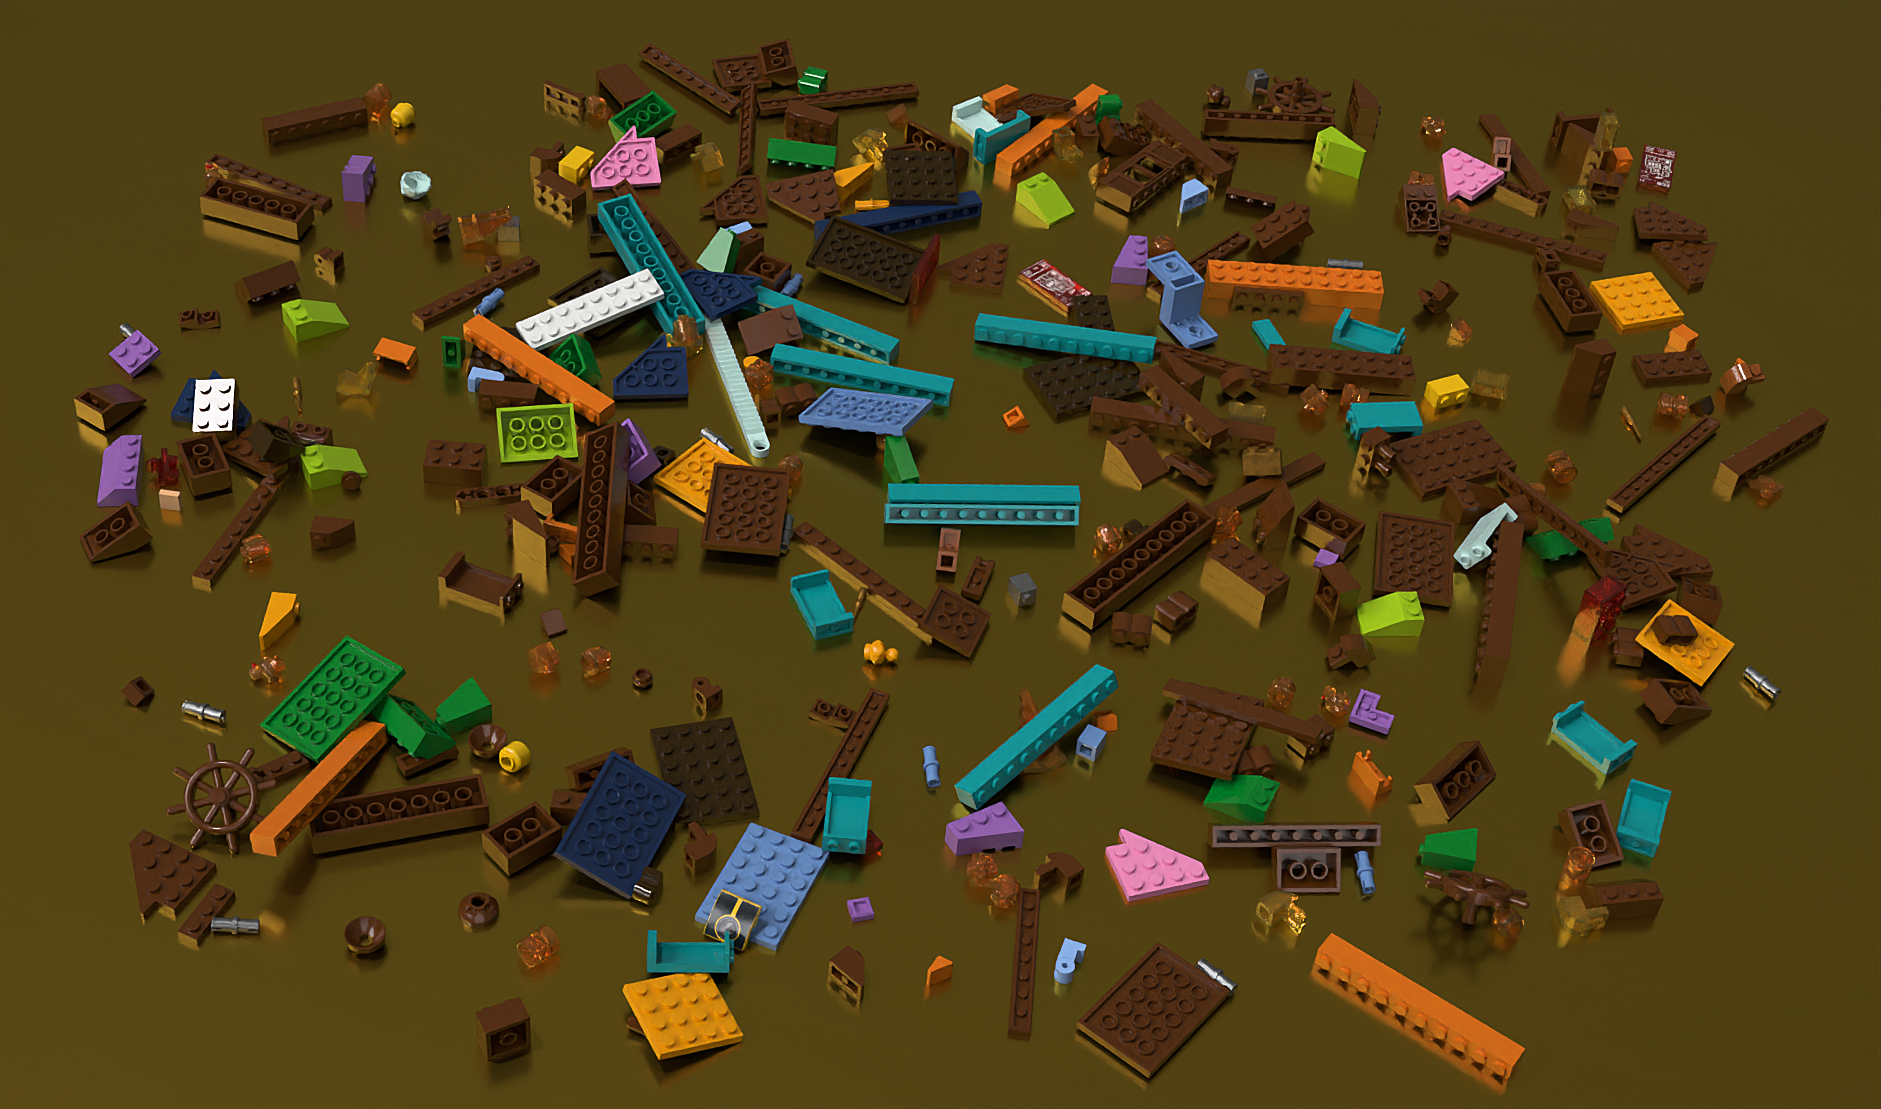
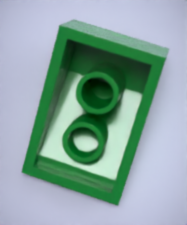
M1233 775L1231 781L1216 778L1203 805L1245 822H1265L1277 799L1280 783L1259 775Z

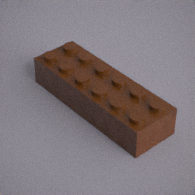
M216 177L199 196L202 214L299 240L315 220L312 202Z

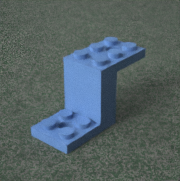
M1177 251L1146 259V266L1164 285L1159 316L1161 322L1185 348L1193 349L1218 341V334L1199 315L1205 285L1203 278Z

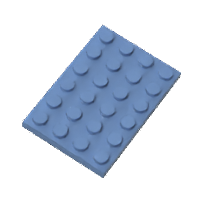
M831 387L799 415V423H806L809 426L823 425L825 428L839 427L842 430L854 429L859 432L870 431L876 434L886 433L899 437L903 436L933 407V400Z
M750 823L697 911L695 921L706 925L721 890H727L762 906L757 925L752 929L749 941L776 951L828 861L830 851L822 850L820 847Z

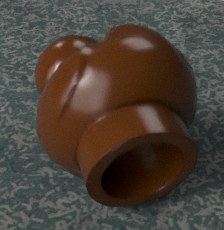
M1215 84L1205 92L1208 95L1209 103L1216 104L1220 101L1221 105L1228 106L1231 103V99L1228 95H1224L1225 90L1223 87L1216 86Z

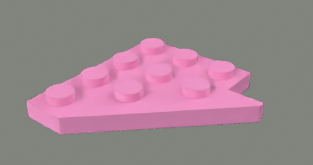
M632 126L590 172L592 191L612 189L611 187L625 178L633 188L661 186L654 137L637 138L636 127Z
M1452 148L1442 155L1448 201H1451L1458 195L1473 201L1504 178L1503 171L1458 149Z
M1120 829L1119 831L1123 844L1106 847L1105 853L1128 902L1209 884L1210 879L1202 862L1125 829Z

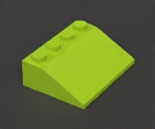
M573 403L496 408L501 464L545 461L553 459L556 455L565 459L578 458Z

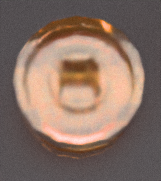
M377 83L362 97V101L367 107L368 113L378 114L391 100L392 94L387 86Z
M1411 170L1407 185H1433L1434 174L1424 173L1421 175L1420 172Z
M1345 383L1340 405L1350 408L1351 403H1367L1371 389L1365 387L1357 389L1356 385Z
M1661 392L1657 402V415L1668 417L1672 414L1674 418L1683 419L1687 412L1688 397L1679 394L1673 397L1672 393Z
M1555 450L1545 459L1546 467L1558 484H1568L1576 478L1578 470L1564 450Z
M1576 846L1568 851L1561 870V877L1567 884L1579 887L1587 883L1595 862V856L1589 849Z
M542 925L533 931L531 936H526L516 944L520 957L531 967H535L544 960L543 956L548 957L560 948V943L555 933L546 925Z

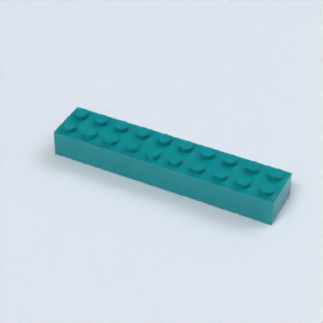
M631 193L598 203V219L630 274L633 275L648 268L664 292L665 298L649 304L671 344L705 334V317Z

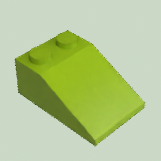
M1331 126L1318 132L1312 160L1323 168L1360 179L1367 151Z
M1044 172L1018 183L1016 201L1047 225L1051 226L1075 214L1074 209L1056 182Z
M297 299L281 304L283 321L297 343L349 327V323L335 303Z
M316 444L305 447V451L298 454L299 466L311 491L340 484L342 476L348 471L358 473L361 478L368 476L356 449Z
M1395 592L1359 604L1355 609L1361 634L1364 637L1420 636L1425 620L1417 592Z

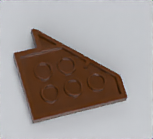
M747 175L738 178L700 208V216L715 215L716 224L723 226L740 224L746 221L749 224L768 223L769 216L759 175Z

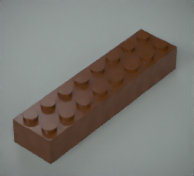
M1270 344L1266 358L1269 384L1411 396L1416 381L1412 358L1406 355Z
M477 774L333 799L308 825L314 854L487 824L490 823V815L482 776Z

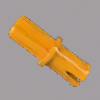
M855 200V211H872L889 207L888 200Z

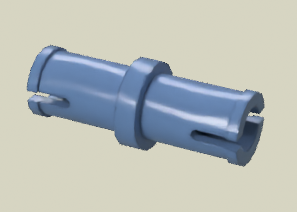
M799 273L794 274L792 279L785 283L784 289L780 294L788 297L795 294L800 284L804 281V278H801L802 275Z
M496 288L489 296L483 298L482 303L473 310L474 314L484 316L489 310H493L496 304L505 297L504 292L500 288Z
M926 746L923 749L925 761L923 769L926 772L927 785L935 788L941 784L939 778L940 764L937 761L936 748L934 746Z
M1360 851L1357 852L1358 854H1355L1358 867L1357 876L1361 880L1363 893L1372 894L1373 891H1376L1373 879L1374 869L1370 866L1368 852Z

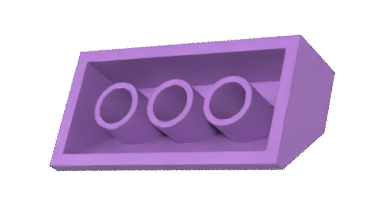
M122 435L104 450L97 501L98 507L121 506L127 501L133 506H138L144 460L142 435Z

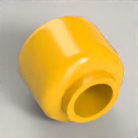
M399 103L390 113L392 123L396 127L407 128L416 118L415 109L409 103Z
M519 741L511 742L499 753L501 766L509 772H518L529 764L531 760L530 750L524 743Z

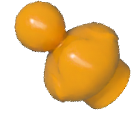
M876 640L872 644L865 645L864 657L866 660H871L874 664L879 665L885 659L890 662L897 661L899 652L895 648L886 650L885 644L881 640Z

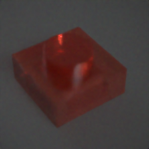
M871 829L867 831L865 854H862L865 858L883 849V842Z

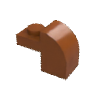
M1494 136L1492 152H1490V166L1501 171L1510 172L1512 155L1509 152L1511 138Z
M1745 362L1726 371L1719 382L1725 394L1731 395L1742 393L1747 385L1761 383L1766 378L1759 364L1747 365Z
M941 527L936 570L956 572L960 529Z

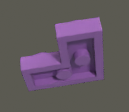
M1361 689L1350 714L1349 721L1388 735L1394 715L1376 709L1381 695Z

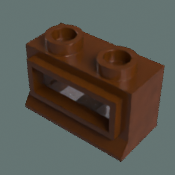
M295 421L290 429L304 447L316 444L334 445L332 428Z

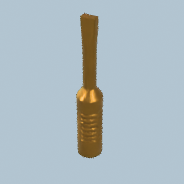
M294 377L292 379L294 395L297 397L298 410L302 411L300 378Z
M1622 407L1621 412L1627 422L1633 426L1639 438L1643 439L1644 437L1636 426V421L1628 407Z
M860 587L855 601L854 621L867 594V588Z

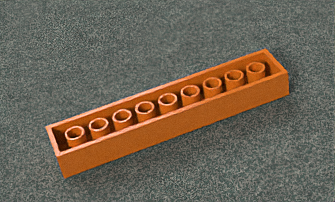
M1208 260L1205 274L1207 298L1232 300L1234 286L1303 291L1305 295L1303 305L1380 310L1384 296L1381 271Z

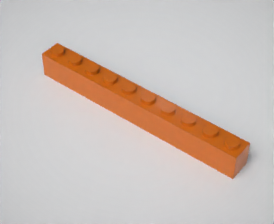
M1091 84L1073 98L1076 100L1077 106L1070 108L1068 112L1052 113L997 154L995 169L1010 177L1020 172L1021 169L1029 165L1034 159L1040 157L1042 153L1049 150L1050 147L1076 128L1077 116H1092L1096 114L1098 96L1108 95L1109 91Z
M478 314L463 324L464 339L467 342L474 344L481 351L486 352L495 360L503 363L507 368L517 372L521 377L526 378L533 384H538V387L560 400L561 403H573L574 411L586 417L590 422L601 426L615 415L614 400L482 315Z
M362 720L250 833L253 852L277 857L387 743L385 724Z
M1331 933L1318 948L1314 963L1318 964L1321 968L1328 970L1341 980L1353 985L1359 991L1366 993L1379 1003L1396 1011L1397 1014L1406 1017L1417 1026L1424 1028L1437 1038L1444 1040L1457 1050L1472 1057L1475 1061L1492 1069L1495 1073L1509 1079L1520 1064L1526 1048L1335 934Z

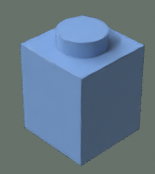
M1088 724L1077 741L1075 754L1094 762L1105 746L1107 732Z

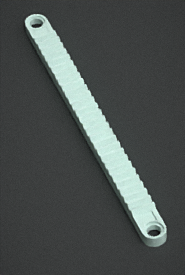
M702 312L706 319L705 337L749 450L754 457L764 458L769 455L770 443L747 383H745V378H743V373L732 345H730V340H728L723 322H721V318L711 322ZM756 447H764L765 449L759 450Z

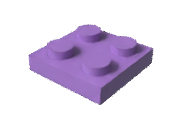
M139 330L135 331L109 353L111 358L132 378L162 354Z

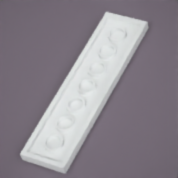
M647 268L516 323V328L528 346L536 351H540L566 340L572 333L578 335L665 298Z

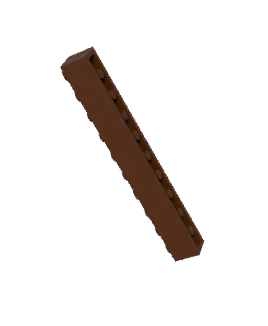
M1093 396L1088 422L1090 425L1124 431L1136 426L1148 435L1202 444L1170 414L1164 411L1163 408ZM1219 418L1229 427L1226 442L1217 445V447L1244 451L1247 447L1256 446L1258 449H1266L1267 446H1273L1275 427Z

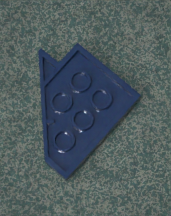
M689 269L679 274L697 306L711 322L758 301V295L752 288L762 284V278L756 276Z
M663 334L613 379L614 400L688 398L686 348L667 347L666 334Z
M213 370L208 380L222 378ZM188 379L170 414L171 420L193 423L196 380L202 379ZM239 399L237 430L245 431L252 417L249 410Z

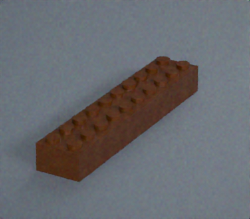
M618 421L585 434L572 585L585 597L615 587L620 583L630 433Z
M1188 498L1064 592L1062 610L1091 630L1112 615L1113 612L1117 611L1210 538L1215 532L1217 517Z
M1501 520L1500 526L1496 527L1493 538L1496 539L1491 541L1490 544L1492 554L1489 555L1488 565H1491V567L1488 566L1486 578H1489V580L1487 579L1485 584V591H1488V593L1484 595L1483 604L1486 606H1483L1481 615L1485 619H1482L1480 631L1483 633H1480L1478 645H1481V647H1478L1476 656L1480 660L1476 662L1475 673H1478L1477 681L1501 686L1510 659L1524 524Z

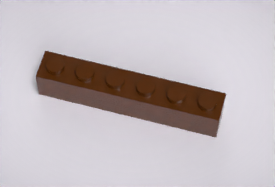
M361 97L261 118L263 134L268 143L271 144L368 122L367 107Z
M1156 365L1140 372L1138 387L1208 449L1226 442L1229 427L1159 366Z

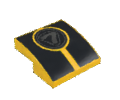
M722 889L713 906L703 933L724 942L725 931H729V939H734V947L743 951L747 947L752 929L757 925L762 906Z

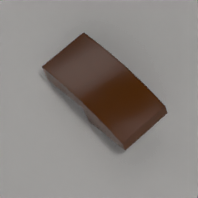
M197 308L179 312L180 327L191 329L220 326V313L218 309L199 313Z
M818 697L808 716L831 726L848 728L857 712L841 703H838L835 707Z

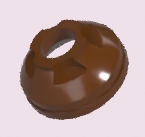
M494 724L477 726L468 736L469 747L474 754L481 757L490 758L497 756L507 745V734L504 729ZM485 745H492L494 749L491 751H485L482 749V747Z
M484 892L471 893L465 896L459 903L458 916L460 921L467 927L485 928L497 920L499 905L497 900L490 894ZM477 899L485 902L479 907L472 905V902Z
M371 916L355 918L347 924L344 930L346 945L357 953L376 951L383 945L386 938L384 924L379 919ZM364 938L372 940V943L368 946H363L359 942Z

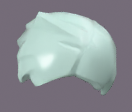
M419 171L405 172L400 181L402 194L411 199H420L428 193L432 186L431 178Z

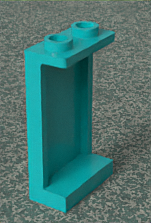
M1018 110L1016 119L989 132L982 128L976 129L972 157L983 165L995 160L997 154L1029 131L1031 117L1022 110Z
M1344 309L1334 327L1332 342L1362 352L1399 355L1401 345H1404L1406 335H1404L1405 328L1402 327L1399 334L1352 319L1350 318L1352 310Z
M1414 401L1351 403L1350 409L1346 413L1347 422H1350L1351 434H1354L1356 441H1360L1362 433L1377 426L1385 432H1410L1412 437L1421 435L1423 423Z
M828 569L791 578L790 592L815 640L853 631L854 616L851 612L846 613L829 580L830 572Z
M1581 700L1576 704L1573 703L1564 712L1557 713L1553 718L1554 723L1551 731L1603 774H1609L1633 757L1637 743L1632 739L1625 744L1583 711L1584 701Z
M829 777L822 850L865 854L872 781Z
M1635 779L1630 780L1615 832L1620 847L1654 858L1660 842L1659 837L1667 805L1671 797V791Z
M648 930L647 972L729 973V964H734V939H729V931H725L724 942H657V930Z

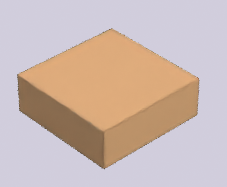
M160 490L161 508L180 511L182 508L180 492Z

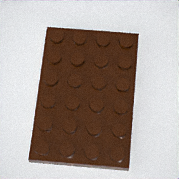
M1477 419L1389 444V448L1397 453V459L1393 463L1422 498L1446 491L1448 483L1459 481L1475 483L1497 476V467L1504 465L1510 471H1515L1517 464Z
M714 463L700 549L779 556L791 470Z
M1379 510L1373 595L1386 596L1395 592H1417L1420 603L1451 607L1453 599L1455 522Z
M1186 682L1194 686H1198L1213 692H1217L1232 698H1236L1251 704L1264 707L1263 699L1241 695L1235 692L1224 691L1214 687H1207L1196 683ZM1177 700L1153 748L1150 762L1231 781L1255 724Z
M1157 942L1077 1022V1028L1150 1078L1229 996L1230 990Z

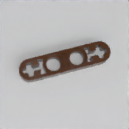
M1505 178L1490 188L1536 211H1545L1548 205L1547 198Z
M524 483L461 489L455 492L454 503L459 508H472L520 502L521 486ZM499 493L507 494L506 496H498ZM480 495L488 496L486 498H478Z

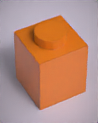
M1612 148L1608 163L1613 172H1630L1633 158L1628 148Z
M1682 324L1670 331L1667 344L1679 352L1691 351L1695 349L1699 335Z

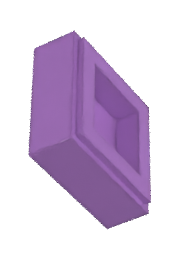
M1320 549L1313 565L1324 567L1336 563L1339 555Z
M869 897L847 901L852 922L874 919V912Z

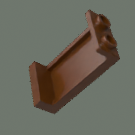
M626 63L596 71V85L599 88L605 86L622 105L623 110L651 92Z
M1607 107L1605 113L1566 116L1563 111H1557L1550 139L1555 147H1562L1568 124L1572 123L1610 140L1617 115L1611 107Z
M461 551L455 553L438 575L440 591L502 613L505 612L508 606L510 607L513 604L514 598L524 588L521 573H517L513 579L465 562V553Z

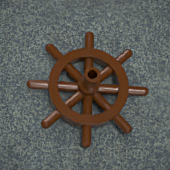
M1275 76L1273 81L1276 84L1269 90L1260 87L1255 88V93L1268 97L1266 104L1258 106L1259 111L1270 109L1272 112L1319 114L1320 111L1331 115L1335 113L1334 108L1322 105L1323 98L1332 95L1331 91L1319 92L1316 88L1307 84L1309 80L1306 77L1297 76L1294 78V81H1282L1278 76Z
M209 742L206 745L209 757L208 763L199 767L193 774L180 767L173 769V773L185 780L187 784L184 790V803L168 807L166 814L172 816L186 812L192 823L198 827L189 842L190 847H197L207 832L214 835H226L230 852L236 853L238 845L235 833L246 828L252 821L260 824L265 817L258 814L261 804V792L276 788L278 781L273 779L258 783L255 775L246 768L255 754L254 748H248L239 763L230 760H218L215 744ZM221 770H232L231 776L224 785ZM210 773L213 775L215 788L202 781ZM240 776H242L248 786L232 790ZM197 788L210 795L209 797L195 800ZM250 795L248 807L238 802V798ZM212 805L203 819L197 809ZM229 808H232L235 811L242 814V816L233 823ZM219 810L221 811L224 826L211 824Z
M1429 869L1423 872V875L1429 878L1425 881L1426 887L1440 889L1443 893L1454 897L1455 900L1466 902L1462 921L1468 924H1476L1480 905L1494 907L1497 910L1510 905L1524 909L1530 906L1529 901L1524 899L1527 897L1525 890L1513 889L1510 885L1495 877L1457 869L1447 870L1443 873Z

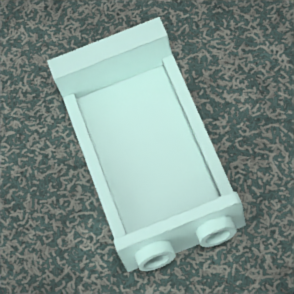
M979 96L953 106L952 121L973 138L975 137V130L978 128L989 132L1003 125L982 108L983 99Z
M1503 503L1480 518L1453 555L1454 558L1465 569L1481 561L1492 552L1486 545V541L1494 534L1495 528L1500 526L1501 520L1513 522L1518 516L1506 503Z

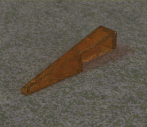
M1025 687L1019 691V694L1022 696V703L1020 704V709L1022 710L1020 729L1041 712L1030 692ZM1056 741L1023 771L1025 773L1053 772L1067 761L1068 758L1059 742Z

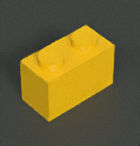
M576 146L559 162V175L577 184L595 167V152Z
M1456 374L1427 382L1424 396L1435 409L1466 401L1469 386Z

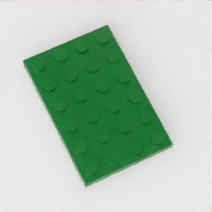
M346 635L260 726L270 735L319 764L402 679L406 671L403 667Z

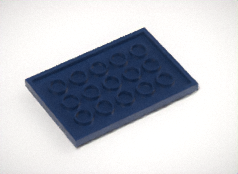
M612 751L553 856L629 900L632 897L636 883L642 876L645 866H649L686 794Z

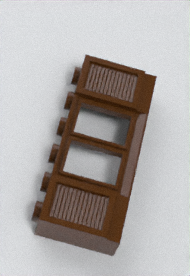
M1153 141L1098 181L1096 196L1130 212L1142 202L1147 201L1150 196L1156 194L1158 190L1165 187L1170 181L1175 180L1178 175L1184 173L1187 169L1188 155L1162 142ZM1143 160L1146 162L1150 161L1164 170L1155 174L1140 166ZM1133 169L1151 179L1143 184L1127 175Z

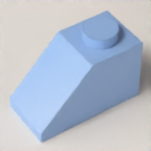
M1197 179L1184 183L1179 212L1182 214L1206 203L1209 189Z

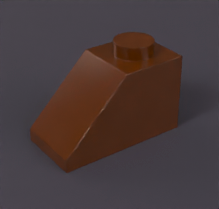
M315 515L309 531L311 546L332 548L355 537V520Z
M848 945L829 960L828 974L861 1000L864 995L865 985L864 957L859 951L854 950Z

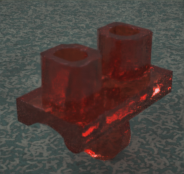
M161 448V457L159 459L152 457L146 462V470L154 475L158 474L159 486H165L167 481L177 482L179 477V469H176L178 456L168 455V450Z

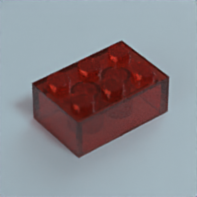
M1609 573L1586 589L1571 632L1589 645L1596 640L1599 641L1608 631L1612 632L1617 625V617L1622 611L1621 605L1627 597L1625 594L1628 586Z

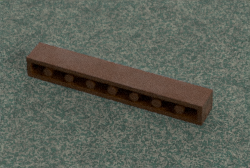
M1153 100L1136 105L1134 119L1162 143L1188 155L1187 164L1215 188L1231 182L1234 168Z
M1204 109L1201 126L1203 135L1316 140L1318 132L1331 126L1335 128L1336 124L1334 115Z
M1813 407L1807 411H1802L1797 417L1791 418L1786 424L1780 425L1773 432H1768L1765 437L1757 439L1752 445L1746 446L1739 453H1734L1728 460H1723L1718 466L1717 477L1735 489L1824 433L1829 418Z
M1374 821L1208 823L1207 844L1211 847L1381 846V824Z

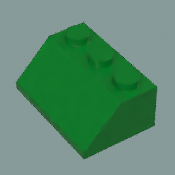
M572 333L548 356L550 360L592 387L602 378L590 343L575 333Z

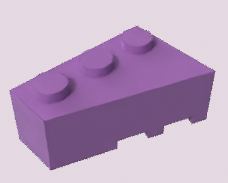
M352 155L348 161L349 166H345L346 171L341 172L344 201L365 202L367 195H370V185H373V174H376L377 165L374 164L373 157Z
M1140 235L1129 236L1113 266L1111 283L1146 285L1148 267L1146 266V259H1148L1147 237Z
M999 802L947 824L945 842L956 856L981 853L984 849L995 848V851L1007 846L1021 848L1024 830L1005 805Z

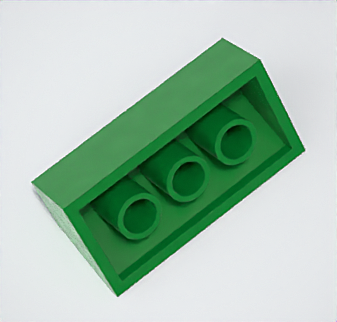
M651 91L609 119L608 123L617 144L632 126L636 127L637 138L657 136L673 124L677 111L657 93Z
M769 138L767 159L771 164L780 165L783 162L791 167H797L798 164L804 165V168L807 169L821 167L820 170L825 171L835 169L839 151L835 146Z
M1610 517L1591 518L1578 522L1606 545H1608V541L1615 539ZM1555 529L1526 537L1528 544L1541 559L1549 558L1550 561L1561 559V555L1572 556L1577 554V550H1580Z
M387 693L370 712L376 718L375 721L385 724L386 732L398 739L397 743L407 748V753L414 758L423 757L430 759L456 745V742L418 705L408 699Z

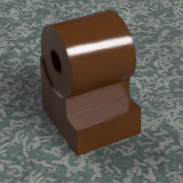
M324 247L314 255V261L321 268L335 274L344 267L343 251L338 249L333 251L329 247Z
M776 399L760 400L759 409L764 426L781 425V408L777 405ZM767 416H773L775 419L767 420Z
M702 676L696 677L692 681V697L706 711L723 702V689L718 684L713 687L710 681Z

